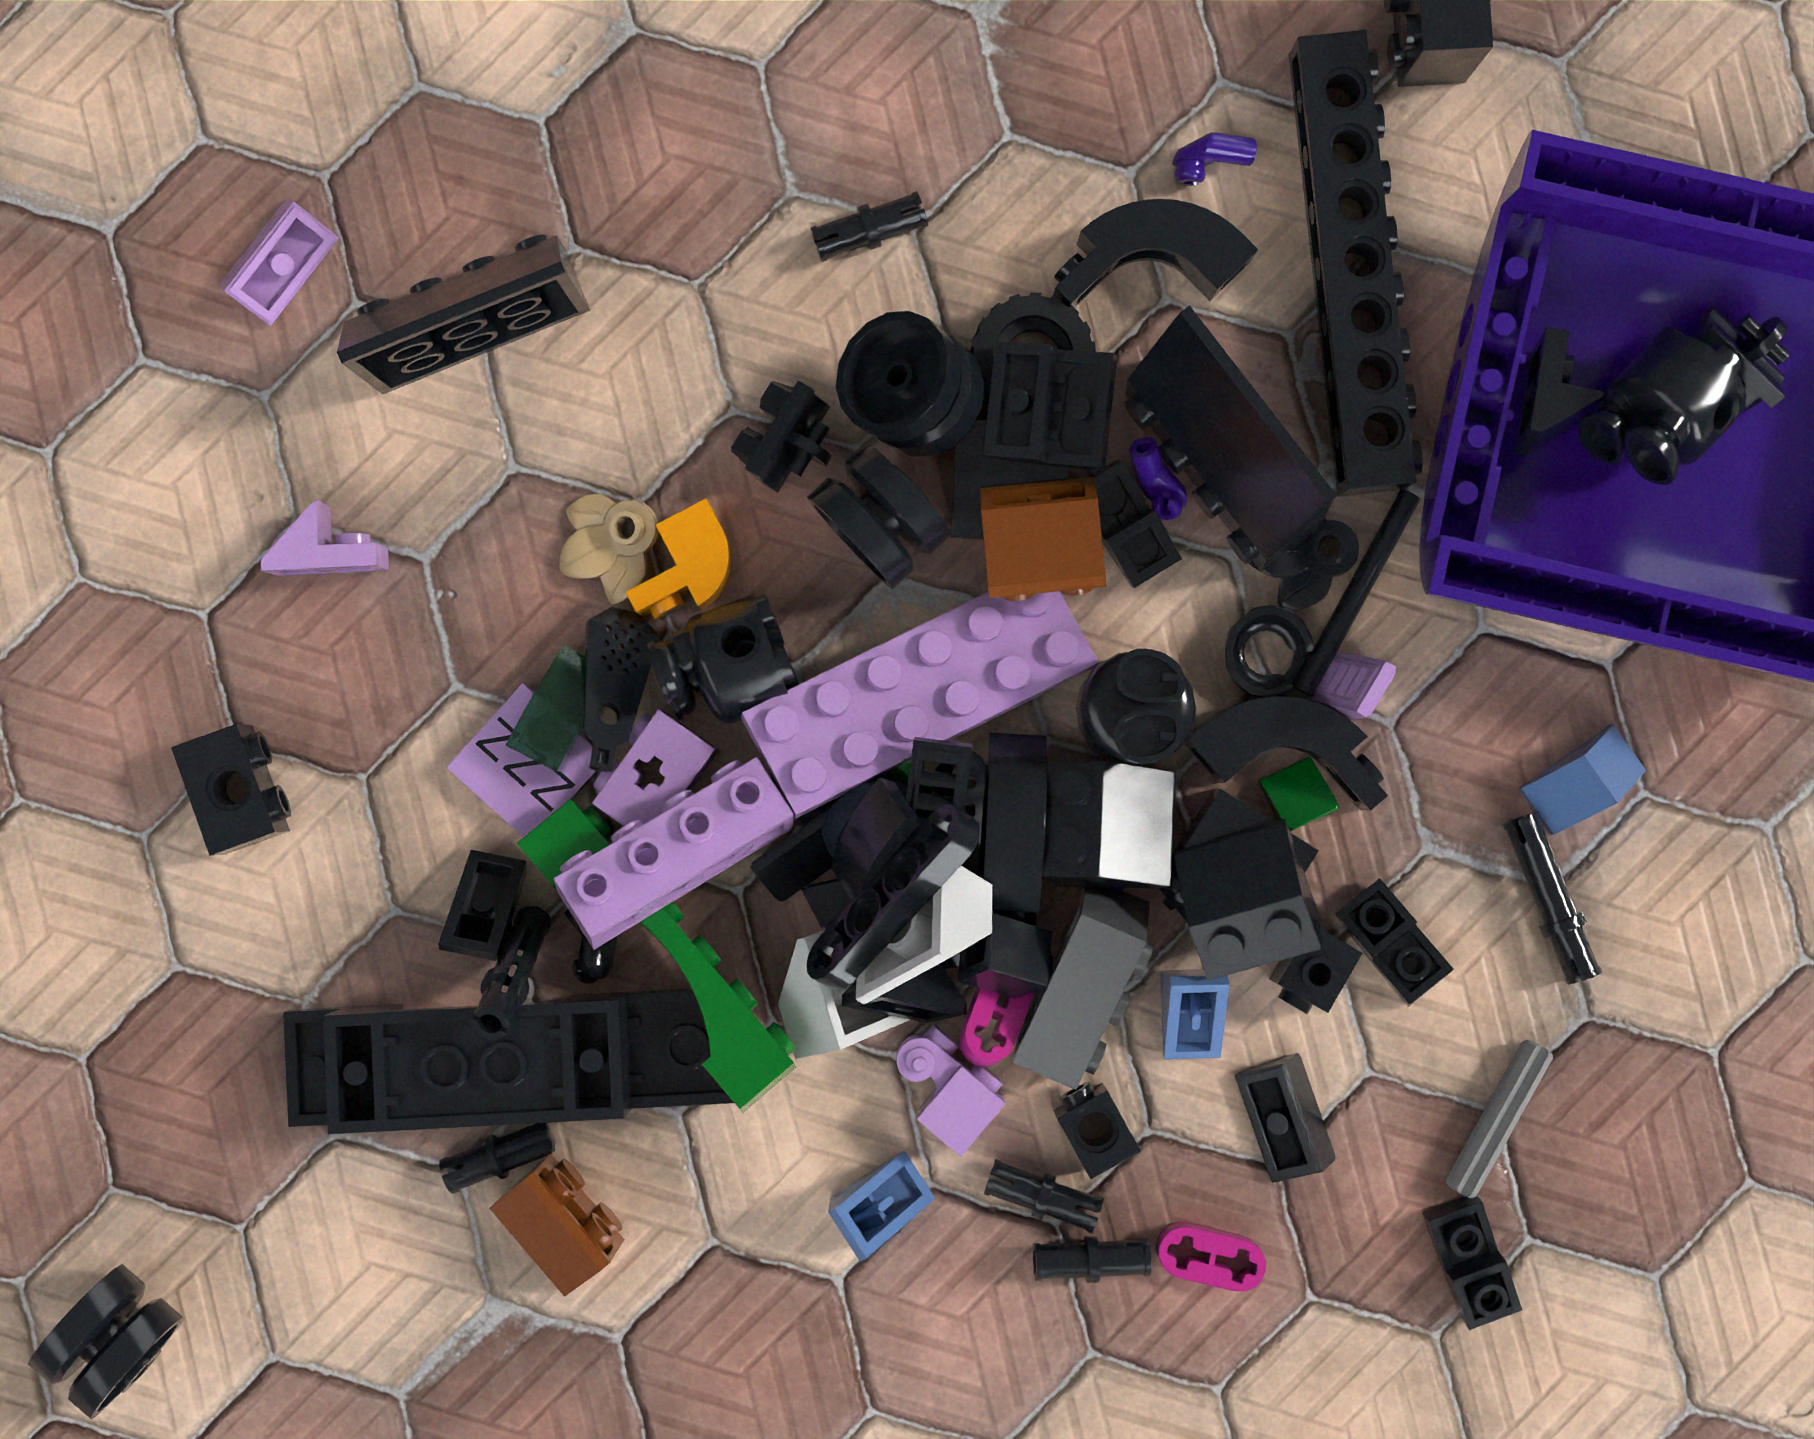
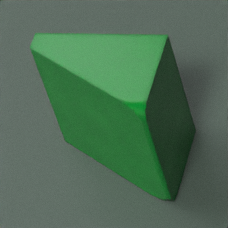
M1311 756L1258 780L1277 821L1286 819L1290 831L1340 808Z

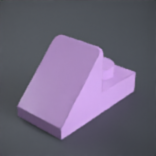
M315 500L261 558V571L276 576L389 571L388 548L376 542H371L370 534L365 533L335 535L336 544H332L330 507L319 500Z

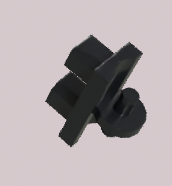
M1712 306L1699 317V331L1693 338L1710 347L1717 344L1723 345L1732 350L1739 358L1741 367L1737 374L1741 378L1747 395L1746 408L1742 413L1756 406L1761 401H1764L1770 408L1774 407L1785 398V392L1780 388L1781 383L1785 379L1784 374L1773 363L1779 365L1790 355V352L1779 343L1786 333L1788 326L1779 317H1773L1760 324L1750 314H1747L1738 321L1735 327Z
M797 381L794 388L778 382H770L760 399L759 406L763 412L774 418L765 436L747 427L741 430L731 446V452L746 465L745 469L764 486L777 493L790 472L801 477L811 460L820 465L827 466L832 458V455L820 446L830 429L821 422L830 406L814 394L815 391L811 387L800 381Z

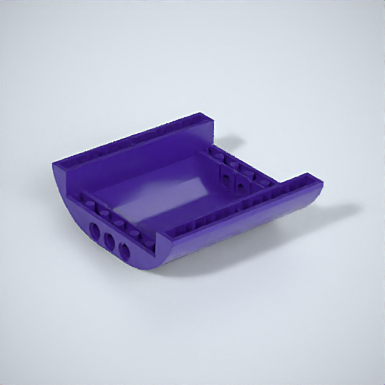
M1532 130L1528 134L1508 175L1491 219L1473 275L1453 356L1428 471L1421 518L1419 564L1422 587L1425 594L1814 683V193L1542 131ZM1712 306L1735 327L1738 321L1747 314H1750L1760 324L1773 317H1779L1788 326L1786 333L1779 343L1790 352V355L1779 365L1773 363L1784 374L1785 379L1781 383L1780 388L1785 392V398L1772 408L1764 401H1761L1756 406L1742 413L1700 459L1692 464L1680 465L1677 476L1671 484L1658 485L1645 480L1635 471L1630 463L1627 451H1625L1622 461L1617 465H1608L1596 459L1580 443L1577 431L1578 426L1526 456L1514 454L1530 353L1546 327L1570 331L1566 354L1574 355V366L1568 384L1603 391L1607 395V390L1611 383L1664 327L1676 328L1684 335L1693 337L1699 331V317Z

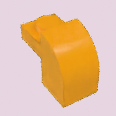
M705 498L655 524L676 566L626 591L635 612L642 617L652 613L654 619H659L676 611L685 604L681 596L691 592L697 606L704 610L712 605L727 587L733 566L732 548L712 506Z

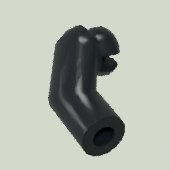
M567 909L564 915L582 935L578 959L573 961L572 970L579 981L585 984H592L598 979L605 978L612 969L617 936L593 950L572 914Z

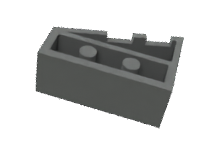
M1082 887L1081 904L1071 925H1066L1060 938L1062 945L1053 962L1052 972L1048 979V987L1038 990L1017 1038L1012 1063L1075 1090L1084 1072L1092 1075L1095 1074L1107 1043L1100 1039L1108 1023L1117 1026L1121 1021L1130 998V994L1123 991L1131 974L1139 978L1142 976L1154 947L1147 943L1150 902L1125 891L1115 892L1110 888Z

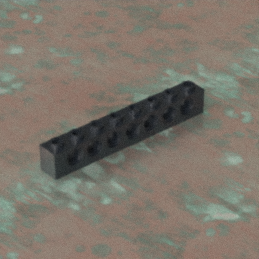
M1366 30L1299 36L1289 53V65L1337 497L1398 491L1400 489L1405 490L1417 482L1416 474H1421L1423 468V455L1420 442L1412 440L1410 418L1415 417L1417 407L1415 389L1412 384H1406L1403 362H1408L1410 358V339L1407 329L1399 328L1397 306H1402L1404 286L1401 273L1399 271L1393 272L1391 250H1395L1397 247V224L1393 215L1387 216L1385 195L1389 194L1391 190V170L1388 160H1381L1378 140L1384 137L1385 116L1382 105L1374 104L1372 83H1376L1378 80V55L1375 48L1368 49ZM1329 88L1344 90L1350 97L1351 106L1337 107L1333 105L1327 98L1326 90ZM1336 143L1350 145L1356 152L1357 162L1346 164L1339 161L1333 153L1332 145ZM1342 198H1351L1357 201L1363 209V219L1351 220L1346 218L1339 209L1338 201ZM1355 253L1363 256L1369 264V275L1361 277L1352 274L1345 265V255ZM1364 309L1370 312L1375 319V332L1364 333L1356 329L1351 320L1352 310ZM1369 364L1380 372L1382 377L1380 389H1368L1360 383L1357 376L1359 365ZM1366 420H1377L1386 427L1388 432L1386 446H1375L1366 439L1364 435Z

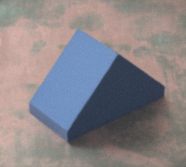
M1610 724L1518 789L1534 812L1539 813V819L1550 835H1555L1617 804L1646 770L1615 725Z
M1204 969L1160 970L1164 1059L1221 1058L1230 985L1228 975L1208 981Z
M902 1151L830 1198L828 1213L858 1260L862 1261L867 1259L929 1205L935 1197L907 1153Z

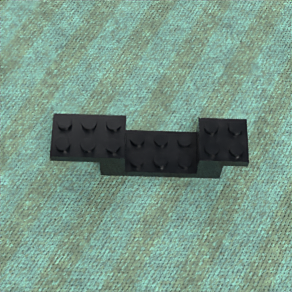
M692 988L571 995L563 1001L523 1003L521 1007L515 1009L506 1035L494 1040L483 1038L472 1029L471 1018L474 1016L473 1013L478 1006L403 1009V1004L296 1009L283 1012L288 1127L328 1125V1134L607 1120L624 1119L632 1109L734 1103L702 1065L711 1057L709 1038L701 1009Z

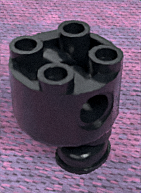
M1664 327L1611 383L1607 390V395L1599 403V409L1593 413H1588L1581 419L1577 430L1580 443L1593 457L1608 465L1619 464L1625 456V451H1627L1630 463L1641 477L1658 485L1671 484L1677 476L1680 465L1692 464L1700 459L1745 410L1747 395L1741 378L1737 374L1741 367L1739 358L1732 350L1723 345L1717 344L1710 347L1691 336L1684 335L1676 328Z
M766 593L756 597L753 594L696 614L688 620L685 629L672 633V640L654 643V641L647 642L652 665L662 693L668 705H672L679 721L683 720L684 716L689 715L696 708L693 688L696 693L702 692L710 711L718 720L726 724H733L742 720V712L770 698L788 694L787 690L799 685L784 648L785 643Z
M1135 649L1129 652L1118 653L1092 669L1080 687L1075 708L1079 731L1086 740L1088 747L1109 762L1132 766L1160 762L1179 750L1191 733L1196 713L1193 687L1184 675L1180 665L1167 654L1152 649Z

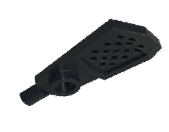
M610 607L586 622L583 733L593 742L589 768L599 772L612 771L616 746L629 741L652 665L647 642L654 641V643H658L660 639L657 632L641 615L616 607ZM600 708H611L617 716L616 724H605L599 717Z

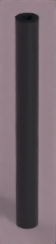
M1400 489L1316 642L1314 651L1309 655L1294 683V688L1310 697H1313L1421 500L1412 492Z

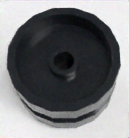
M911 311L887 312L867 322L849 340L838 362L835 387L840 407L854 425L876 436L889 447L911 457L934 456L955 446L972 428L982 408L985 381L979 361L965 345L953 336L946 334L941 327L929 318Z
M865 442L845 461L847 476L861 492L862 495L860 497L841 481L828 477L807 496V499L817 513L855 555L893 590L914 570L912 557L896 538L898 535H901L919 552L931 554L952 532L933 508L926 495L898 466L893 465L874 446Z
M123 1264L109 1272L76 1303L43 1340L28 1362L29 1366L52 1385L63 1382L85 1363H88L71 1385L68 1400L90 1419L100 1414L143 1375L160 1355L161 1349L184 1320V1317L162 1298L150 1301L127 1320L144 1295L145 1283Z

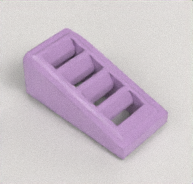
M1338 653L1335 655L1310 700L1334 709L1349 720L1370 717L1396 674V666L1384 660L1348 653Z

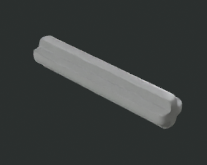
M1525 1040L1521 1043L1446 1178V1184L1450 1188L1468 1198L1473 1199L1477 1196L1553 1059V1054L1548 1049L1530 1040Z

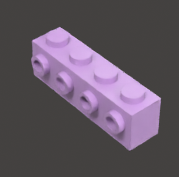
M757 757L744 765L740 760L725 765L711 777L713 783L694 795L691 790H685L673 796L662 805L661 810L663 813L644 825L641 820L628 823L611 836L613 843L594 855L590 850L580 852L560 867L562 874L554 878L557 892L593 950L793 828V811Z

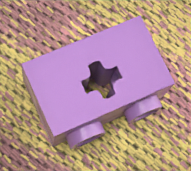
M658 709L653 718L645 713L632 728L628 743L633 746L620 764L614 761L612 771L601 772L596 779L593 788L599 791V794L592 804L623 826L635 820H641L644 825L662 814V805L673 796L685 790H692L719 752V749L663 710ZM660 759L663 761L659 769L661 775L665 777L663 783H650L644 787L641 783L644 780L645 774L639 769L641 763H655Z

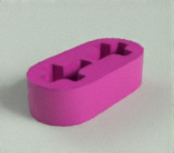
M976 987L958 1040L960 1051L966 1060L976 1066L988 1067L997 1064L1010 1054L1020 1032L1033 992L1016 999L1009 997L1003 1003V1006L1000 1007L996 1005L1000 994ZM992 1018L997 1020L992 1038L1000 1044L999 1046L994 1045L985 1052L980 1049L982 1039L974 1035V1032L983 1030Z
M1175 1222L1167 1225L1160 1232L1156 1241V1253L1162 1266L1169 1274L1180 1279L1231 1291L1245 1292L1255 1288L1262 1281L1266 1272V1260L1262 1251L1250 1238L1240 1234L1188 1222ZM1182 1236H1189L1193 1248L1206 1252L1205 1258L1188 1255L1185 1257L1183 1264H1177L1176 1257L1173 1252L1168 1250L1170 1244H1180ZM1238 1249H1245V1256L1253 1265L1251 1269H1241L1238 1277H1232V1271L1228 1265L1215 1261L1216 1255L1233 1258L1236 1257Z

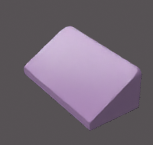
M287 198L224 277L219 287L271 326L339 237L297 203Z

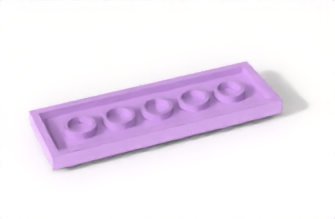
M1060 591L1037 593L1033 597L1022 601H1009L1002 597L989 598V592L787 690L788 694L770 698L742 712L741 719L777 788L793 811L794 819L844 795L860 784L871 781L911 761L915 737L951 741L1095 668L1099 662Z

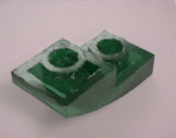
M563 645L532 695L505 746L556 772L561 771L583 728L585 656Z

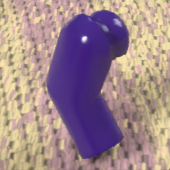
M1210 132L1178 149L1172 161V164L1176 166L1174 177L1181 185L1194 186L1204 181L1206 175L1204 166L1212 163L1221 162L1250 166L1256 157V140L1251 137Z
M1144 437L1135 440L1129 447V453L1140 487L1145 496L1152 501V510H1155L1158 517L1163 520H1172L1179 517L1182 513V508L1187 504L1186 487L1163 463L1154 439Z

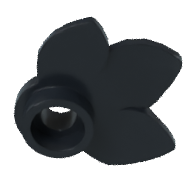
M1324 517L1316 532L1262 571L1259 570L1253 561L1248 564L1263 574L1273 578H1281L1277 597L1278 607L1298 611L1316 605L1325 599L1330 590L1333 577L1345 574L1356 563L1359 555V542L1356 534L1348 525L1336 520H1326ZM1330 538L1338 540L1340 542V550L1336 555L1326 557L1320 554L1319 547L1324 540Z

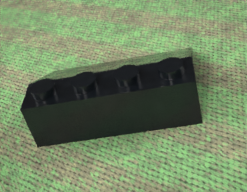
M536 235L519 242L515 246L516 252L497 260L493 256L475 259L463 266V273L445 281H442V278L439 277L426 279L410 288V295L390 303L389 299H379L361 306L357 310L358 316L344 321L337 354L344 366L381 394H386L590 311V308L567 251L558 236L556 235L548 239L546 235Z
M1189 305L1177 315L1127 379L1125 394L1129 399L1124 401V405L1132 419L1141 429L1144 430L1150 426L1161 440L1162 444L1158 446V449L1167 465L1176 474L1184 470L1197 487L1192 491V494L1203 512L1211 519L1218 515L1229 529L1231 534L1226 538L1239 559L1245 564L1253 561L1259 570L1262 571L1316 532L1337 495Z

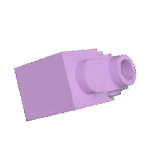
M933 1024L924 1034L908 1036L901 1042L897 1051V1066L903 1077L910 1081L920 1082L928 1077L933 1079L935 1089L916 1111L917 1120L962 1157L1006 1104L1004 1096L998 1092L1003 1083L986 1067L973 1065L970 1068L953 1054L959 1048V1045Z

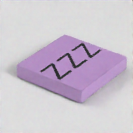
M524 683L517 688L446 767L522 837L526 836L568 800H573L598 772L589 768L593 744Z

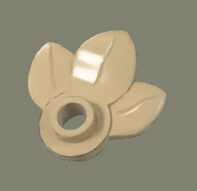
M602 494L585 495L577 499L566 509L568 519L577 531L567 539L562 547L560 571L563 575L576 579H593L600 576L608 600L611 604L616 605L628 599L626 591L640 585L647 577L648 563L646 552L652 548L658 537L659 531L655 525L658 523V520L653 510L643 502L623 500L616 503ZM628 518H631L635 524V531L630 538H626L622 531L623 523Z

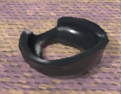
M1273 605L1251 609L1230 628L1227 635L1225 647L1226 668L1233 683L1248 695L1261 698L1277 697L1289 693L1293 690L1294 683L1308 656L1314 651L1312 635L1304 621L1291 609ZM1262 631L1276 633L1283 639L1286 646L1293 651L1291 665L1284 675H1262L1249 668L1245 661L1244 649L1246 642L1252 635Z

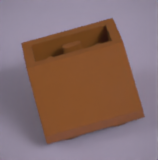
M1094 477L980 488L989 598L1002 597L1009 601H1022L1033 597L1037 593L1060 591L1066 595H1082L1090 592L1093 588L1107 587L1098 497Z
M551 1154L504 1193L489 1209L565 1297L605 1268L611 1262L625 1239L619 1233L623 1227L612 1210L602 1202L596 1206L581 1189L585 1186V1181L577 1169L566 1159L558 1162Z

